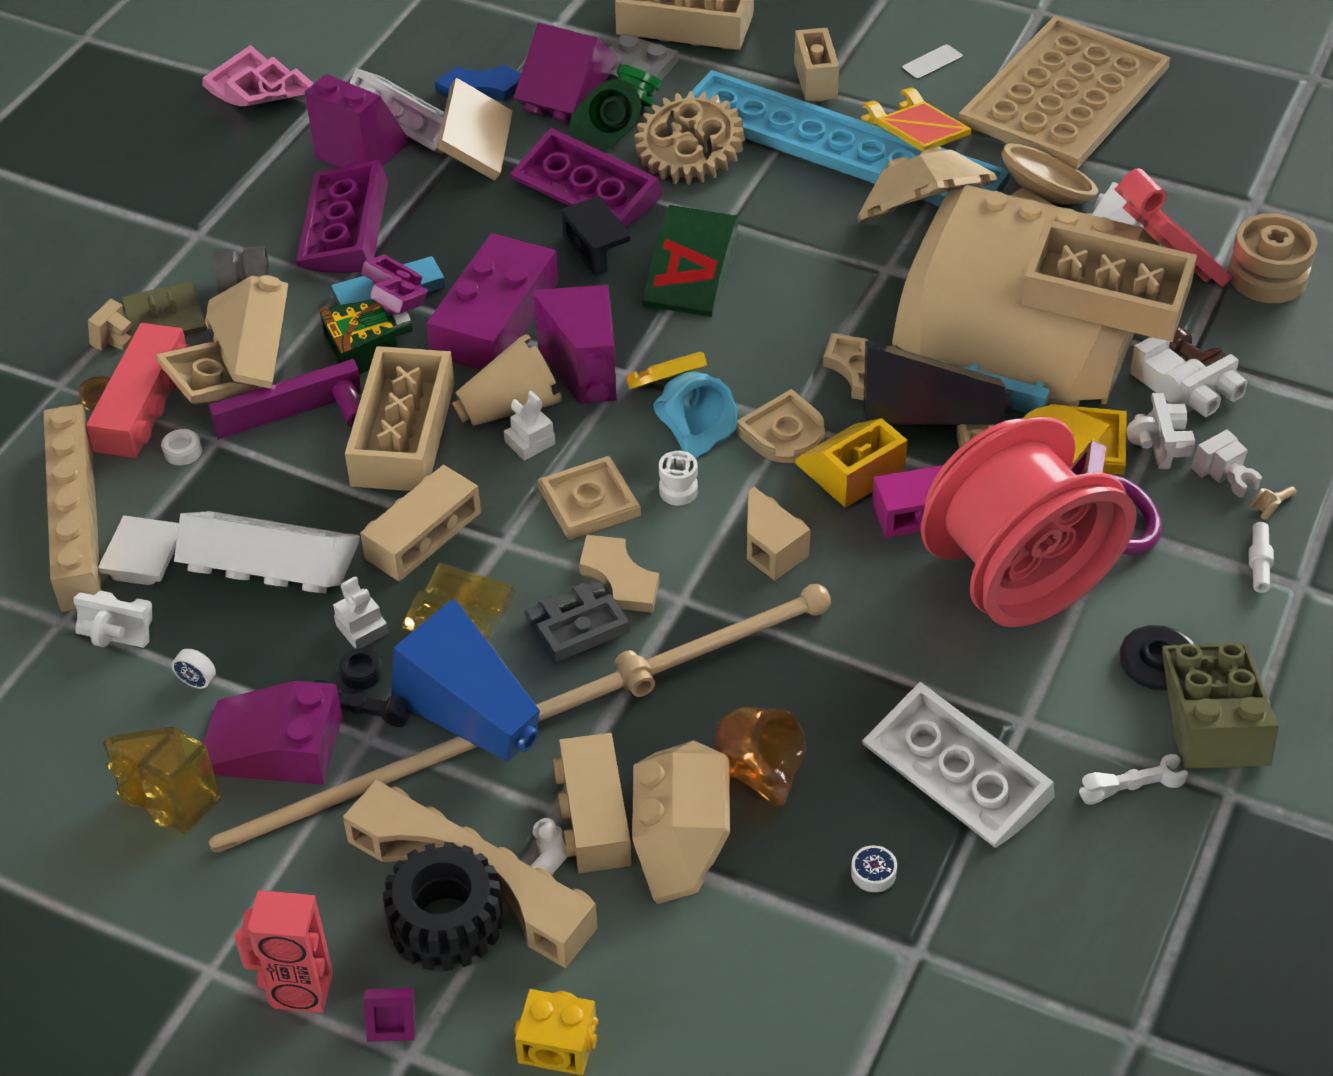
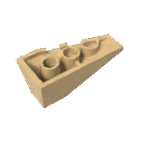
M252 275L209 300L205 324L208 329H213V341L216 346H221L223 350L222 359L232 380L235 382L270 389L272 387L288 283L281 282L276 277L269 275L257 277Z

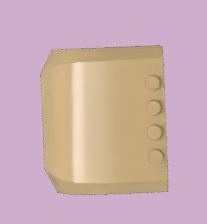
M969 185L948 191L908 273L897 312L892 347L901 348L908 352L944 361L959 367L965 366L970 368L972 363L978 364L980 371L1036 385L1037 380L1045 382L1044 388L1050 389L1048 403L1079 406V401L1100 399L1101 405L1107 404L1135 333L1023 306L1022 297L1025 274L1045 220L1159 246V243L1143 227L1114 221L1106 217L1089 215L1072 209L1060 208L1040 203L1036 200H1027Z

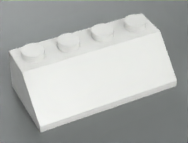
M212 511L180 513L174 562L188 564L187 570L191 572L211 574L212 568L226 570L225 577L250 580L251 574L263 576L264 584L286 587L288 586V581L303 583L302 590L326 593L327 587L341 585L359 544L360 536Z

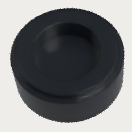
M358 648L351 650L342 657L339 664L343 683L355 690H365L375 686L383 675L381 658L371 649Z

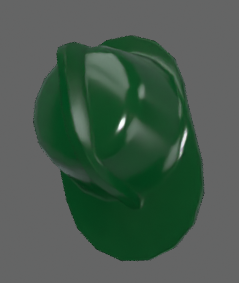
M612 79L604 81L593 90L571 115L569 124L571 137L602 152L613 147L635 125L640 117L642 105L636 89L623 80Z

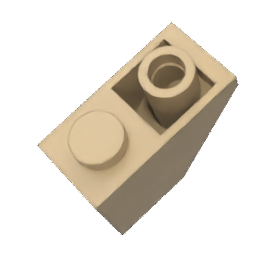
M753 487L748 490L747 560L776 581L809 557L810 529L804 521L795 518L780 507L775 499L766 496Z

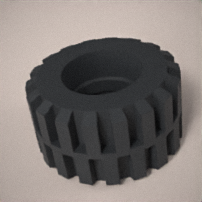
M444 842V847L435 848V843L425 845V851L419 853L414 849L407 853L408 860L406 862L399 860L393 866L394 875L387 876L385 881L386 891H383V903L389 933L399 953L405 952L406 960L414 965L421 960L424 969L433 970L435 965H442L443 971L453 970L452 965L461 963L462 967L471 965L472 957L475 955L479 958L485 956L488 953L487 944L495 945L499 938L498 929L503 927L500 884L494 866L488 865V858L482 853L474 856L473 848L467 845L457 849L454 842ZM453 898L465 902L458 909L445 914H432L423 911L427 905L439 899Z

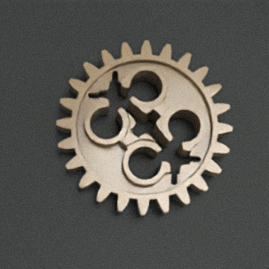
M689 91L687 98L682 99L679 93H676L675 101L673 102L663 98L664 106L659 107L653 104L651 106L653 114L644 113V123L637 124L638 133L635 134L638 157L641 158L643 167L648 166L651 175L659 172L661 181L672 176L673 184H677L680 178H685L686 184L690 185L692 178L697 177L701 183H704V175L710 174L713 178H717L716 169L720 168L728 171L727 161L737 162L736 152L743 151L742 142L745 141L742 118L738 117L737 109H730L728 100L720 103L719 95H715L708 100L704 91L699 98H694L692 91ZM674 116L676 123H671L673 133L669 136L667 123ZM710 139L713 152H711L709 159L706 160L704 152H708L707 141Z

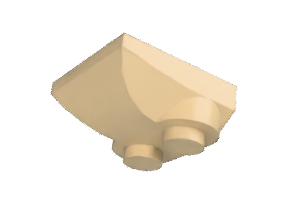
M214 341L156 354L157 363L192 404L200 405L219 402L259 389V386L232 380L222 359L223 350L221 346H216Z

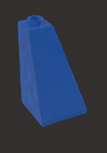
M453 599L393 647L391 696L404 698L407 701L406 709L507 762L520 750L522 752L529 750L539 736L537 729L540 710L462 607Z

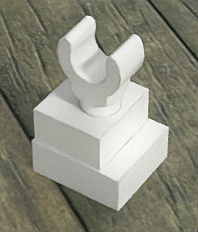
M532 391L528 392L529 399L524 406L516 399L512 401L511 407L516 414L510 417L511 427L504 431L505 443L524 461L556 444L553 422L540 411L542 401Z
M1228 429L1198 445L1191 468L1201 478L1209 474L1218 483L1228 479L1232 491L1240 498H1243L1247 489L1245 483L1258 490L1262 476L1257 471L1243 466L1248 449Z
M355 576L341 583V589L345 598L333 604L336 626L355 649L363 648L389 634L387 623L381 617L380 607L370 597L367 589H360L358 578Z

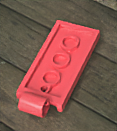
M1140 168L1134 169L1124 176L1121 182L1114 188L1127 201L1122 208L1137 222H1140L1144 226L1145 231L1164 247L1196 254L1194 272L1206 283L1213 279L1221 287H1224L1233 276L1185 230L1160 210L1166 200V192Z

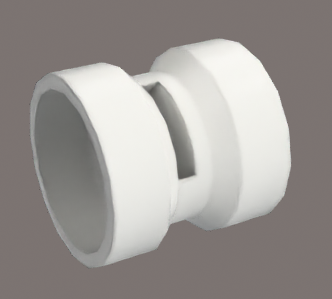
M672 451L661 457L659 461V477L661 478L659 481V494L666 503L680 506L689 504L696 498L698 494L696 479L698 466L697 460L693 455L685 451Z

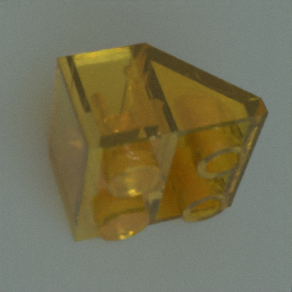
M173 726L113 735L103 741L109 759L107 766L114 774L118 786L116 789L118 796L127 805L134 808L138 805L148 811L151 817L162 827L168 828L172 826L186 835L221 799L207 747Z

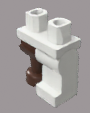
M1177 327L1173 342L1149 337L1134 345L1130 374L1154 392L1164 393L1165 400L1172 404H1185L1187 413L1196 410L1206 418L1215 413L1220 407L1221 396L1219 395L1223 394L1230 401L1235 402L1245 395L1247 380L1237 373L1239 359L1232 354L1226 356L1222 352L1223 349L1220 348L1202 351L1192 345V336L1181 327Z

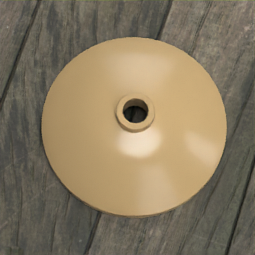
M1015 143L1006 144L1001 152L1003 162L1015 182L1048 202L1059 205L1083 204L1094 200L1098 194V188L1090 178L1068 163L1048 153Z

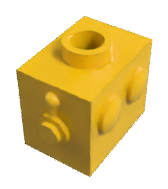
M529 989L520 1020L516 1021L514 1029L518 1063L583 1076L589 1053L592 1049H595L597 1043L595 1030L598 1018L596 1017L595 1001L577 998L574 994L565 991L550 993Z

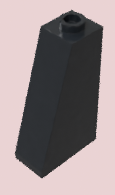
M865 341L863 417L865 422L882 418L888 424L996 425L1004 422V413H1011V391L1005 390L1006 387L999 378L875 341Z

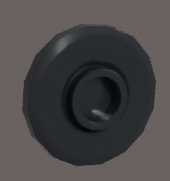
M1147 625L1134 629L1124 638L1119 651L1120 665L1127 676L1139 685L1153 690H1168L1162 646L1194 645V643L1179 630L1167 626Z

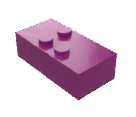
M491 233L428 320L427 330L430 350L451 351L452 362L480 370L486 367L512 343L523 336L536 317L534 290L555 289L557 286L556 250Z

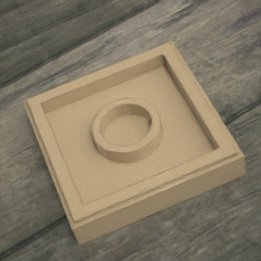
M610 456L538 479V488L568 541L641 516V506Z

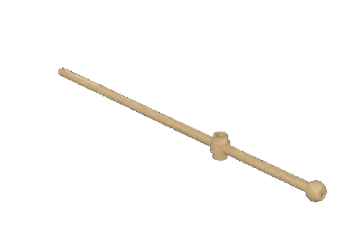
M809 584L802 589L797 599L647 660L642 656H638L632 650L624 651L614 661L615 673L536 704L540 710L538 722L620 688L632 692L636 697L645 696L655 686L654 674L803 613L812 616L822 615L828 611L831 605L830 595L824 586ZM459 736L214 835L209 840L210 849L216 853L225 851L364 794L375 780L386 785L478 746Z

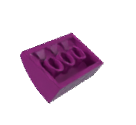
M550 128L510 173L512 179L568 206L599 196L625 227L645 214L662 196L658 177L553 128Z
M379 160L315 172L296 258L298 267L329 273H355L362 271L364 261L375 258L388 186V179Z

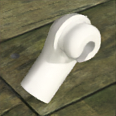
M543 818L536 822L533 827V835L537 838L536 844L540 856L531 867L534 869L542 868L553 875L567 858L564 833L561 827L556 826L554 820Z

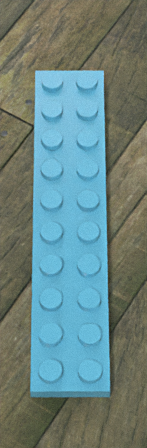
M713 70L692 90L694 98H699L704 91L708 100L715 95H719L720 103L728 100L730 109L736 108L738 117L742 118L745 139L869 181L873 184L877 182L883 169L888 168L887 162L901 157L911 159L921 155L922 152L882 127ZM962 155L995 173L997 180L992 185L981 187L982 189L1002 192L1010 178V173L1007 169ZM947 192L921 200L940 206Z

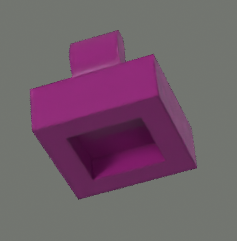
M414 988L366 990L364 995L367 1042L415 1040Z

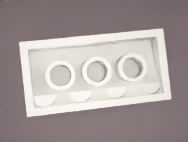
M919 682L862 740L864 746L994 848L1003 844L1024 828L1055 798L1054 782L922 682Z

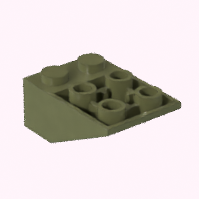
M1226 642L1223 644L1162 646L1174 737L1184 769L1272 766L1279 725L1248 644Z

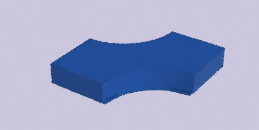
M504 64L485 71L466 70L457 66L435 81V89L437 92L448 97L450 85L458 78L488 97L504 102L515 94L521 73Z

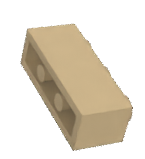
M443 464L431 475L426 476L407 495L399 498L391 508L376 520L371 521L360 532L365 560L400 582L481 513L478 485Z
M612 732L559 739L561 757L553 758L556 784L564 783L566 793H559L558 799L561 820L570 819L571 829L564 830L567 857L576 856L578 874L632 866L630 835Z

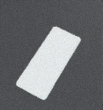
M946 44L903 65L902 68L915 78H921L963 57V55Z

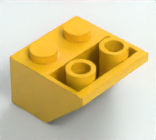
M882 418L853 424L796 457L795 464L846 508L873 492L874 477L905 472L908 440Z

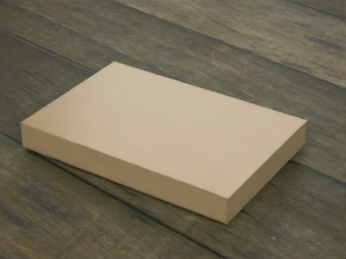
M456 78L450 85L436 148L495 181L501 174L513 111Z

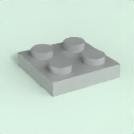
M622 34L609 47V50L617 59L606 81L618 78L616 72L619 64L641 69L662 81L679 62L678 51L661 44L638 39L632 35Z

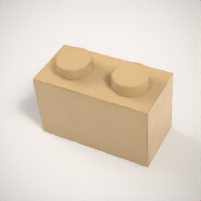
M828 28L795 30L794 64L805 102L838 99L839 63Z

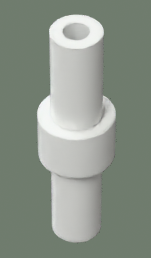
M1257 522L1252 527L1253 545L1248 551L1249 566L1253 569V589L1256 592L1264 593L1270 589V568L1274 565V550L1269 545L1268 524Z

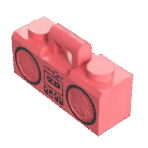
M258 890L253 909H246L242 928L237 930L234 935L243 967L249 970H258L257 987L265 989L268 1003L274 1009L324 1013L333 976V968L315 895Z

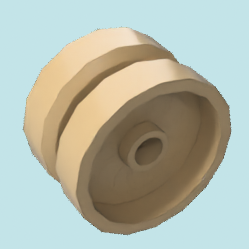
M1259 214L1249 217L1239 225L1236 234L1234 251L1228 273L1233 276L1230 283L1244 296L1264 303H1284L1296 299L1305 291L1318 244L1315 233L1305 223L1294 217L1282 214Z

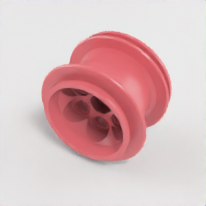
M1036 417L1008 420L977 434L947 460L934 478L926 496L925 510L921 522V538L924 546L932 555L946 560L970 558L975 563L970 581L972 602L981 612L988 614L995 623L1005 627H1023L1041 622L1058 614L1082 598L1105 577L1119 560L1132 537L1136 524L1135 504L1126 494L1123 484L1116 477L1099 472L1080 475L1073 473L1071 467L1075 454L1074 436L1065 423L1055 418Z

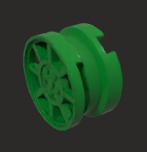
M619 64L616 72L618 74L617 80H623L632 85L640 96L641 105L651 107L654 101L650 97H653L655 91L660 89L662 81L641 69Z

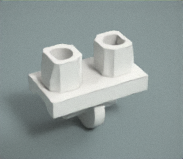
M1152 393V411L1147 416L1145 414L1135 416V420L1129 423L1126 428L1127 437L1131 443L1140 445L1144 449L1153 447L1158 469H1170L1173 457L1192 456L1195 438L1193 431H1174L1182 430L1186 427L1187 410L1185 404H1167L1164 393Z
M100 590L95 595L79 592L74 597V605L77 608L76 634L91 636V642L94 646L106 647L110 641L144 648L149 643V625L153 620L152 603L150 601L137 598L132 603L117 600L113 593Z

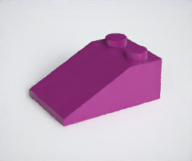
M291 681L217 700L196 765L197 774L324 785L343 717L337 685Z

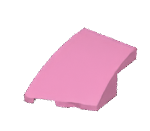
M251 45L202 78V86L223 101L237 106H250L305 95V90L314 84L297 68L289 71L275 57L267 60Z

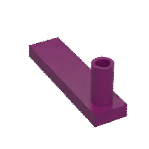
M354 359L273 384L271 389L263 387L209 404L215 434L219 440L337 402L348 426L353 427L361 400L359 394H361L359 370Z

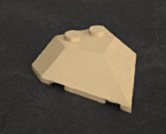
M935 147L921 152V155L911 159L901 157L887 162L888 168L883 169L857 219L860 224L893 214L898 206L945 193L964 185L977 188L992 185L997 180L994 172L952 149L942 151L941 147Z

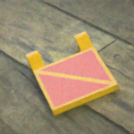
M913 87L901 90L900 93L905 95L907 101L900 102L898 104L900 110L886 115L881 105L874 100L863 103L862 106L869 111V114L861 116V121L873 125L877 124L922 152L971 135V128L924 102L918 91Z

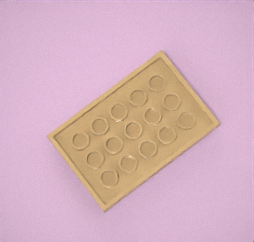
M1055 15L959 112L958 121L974 131L984 133L1004 143L1021 144L1038 149L1078 169L1167 71L1171 57Z

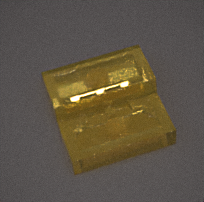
M439 562L425 592L418 590L402 627L413 632L453 599L462 607L488 641L503 617L515 591L510 584Z

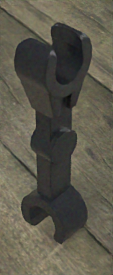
M315 680V681H313V682H315V683H327V684H329V683H328L327 681H325V680ZM337 688L341 709L350 710L354 714L365 713L380 716L386 723L394 727L405 726L410 717V713L405 711L407 701L402 697L391 696L387 701L365 697L361 693H343Z

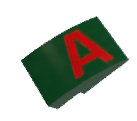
M669 205L653 252L642 305L712 317L729 273V260L738 238V216Z

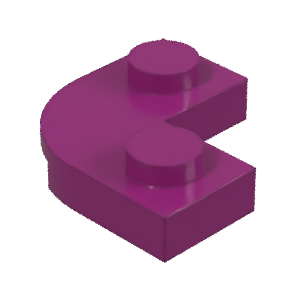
M385 254L364 261L361 274L373 280L374 284L370 298L382 304L384 310L394 314H401L424 303L428 289L420 285L423 278L420 274Z

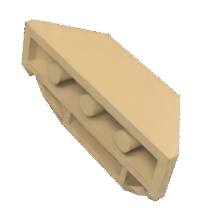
M693 740L655 752L634 764L632 840L652 898L657 904L698 893L704 883L702 877L714 864L730 834L729 759L725 754Z

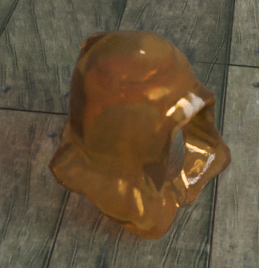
M743 706L722 717L714 732L715 750L725 754L729 759V776L740 780L757 791L772 805L779 807L784 805L792 787L793 776L803 763L806 754L803 729L797 722L795 715L784 708L766 709L755 706Z

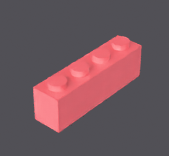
M140 323L86 423L93 452L137 458L143 445L149 442L152 427L157 417L160 418L162 416L165 402L170 392H173L177 387L157 363L156 354L190 347L189 344H186L183 328Z

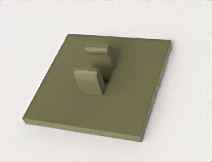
M193 281L122 297L127 318L131 322L132 337L140 323L183 328L184 335L207 330Z

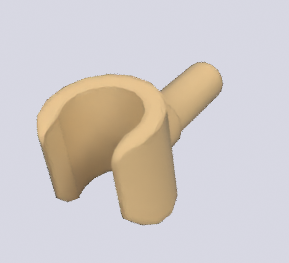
M1293 486L1275 493L1262 488L1249 504V508H1258L1263 512L1260 518L1268 520L1280 503L1285 499L1295 496L1297 491Z

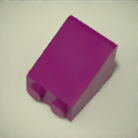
M538 22L513 98L523 105L522 110L529 114L541 116L542 112L552 114V118L556 121L570 124L571 115L596 87L606 81L615 65L617 57L598 37Z
M325 74L305 90L315 157L338 167L379 160L383 167L409 144V138L380 95L328 74Z
M608 285L534 290L537 342L542 356L579 404L617 401L615 349Z

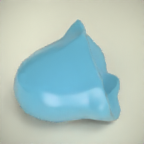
M687 371L675 376L666 383L662 395L653 404L656 415L672 430L682 451L690 453L696 459L708 453L716 443L729 438L737 428L738 405L733 400L730 388L719 378H714L698 371Z

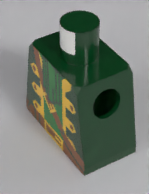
M373 299L319 309L323 335L337 363L354 359L359 374L370 370L376 346L397 348L396 337L413 332L412 323L407 311L387 316L382 305Z

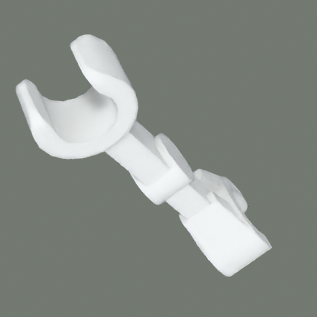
M1169 754L1162 758L1158 767L1139 771L1131 769L1117 776L1096 772L1087 774L1082 779L1084 787L1080 788L1079 794L1084 803L1092 805L1116 794L1117 791L1124 789L1136 790L1142 785L1161 782L1167 787L1177 788L1185 783L1188 772L1186 770L1178 773L1170 771L1169 769H1175L1179 766L1181 759L1176 754Z

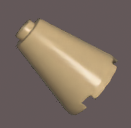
M528 334L518 338L455 392L458 400L454 401L452 405L462 423L469 420L472 426L513 416L516 413L512 410V401L516 399L524 406L529 399V391H532L541 399L542 408L562 401L560 392L555 395L552 394L551 386L556 384L539 349L536 345L530 348L526 345L531 339Z

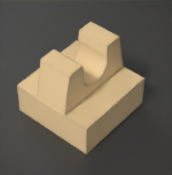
M109 299L88 319L89 344L102 351L107 345L124 350L129 345L132 336L126 334V332L131 328V322L123 317L122 304Z

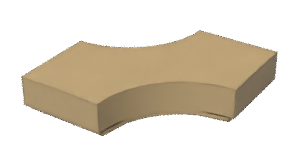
M831 333L823 357V367L839 372L848 380L852 389V399L864 400L865 341L868 339Z
M586 535L579 563L580 574L596 579L606 586L622 610L653 613L659 586V573L643 569L631 560L626 551V539Z

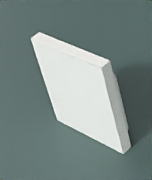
M123 515L98 566L99 573L111 575V578L115 581L152 585L156 581L161 582L176 549L179 523Z

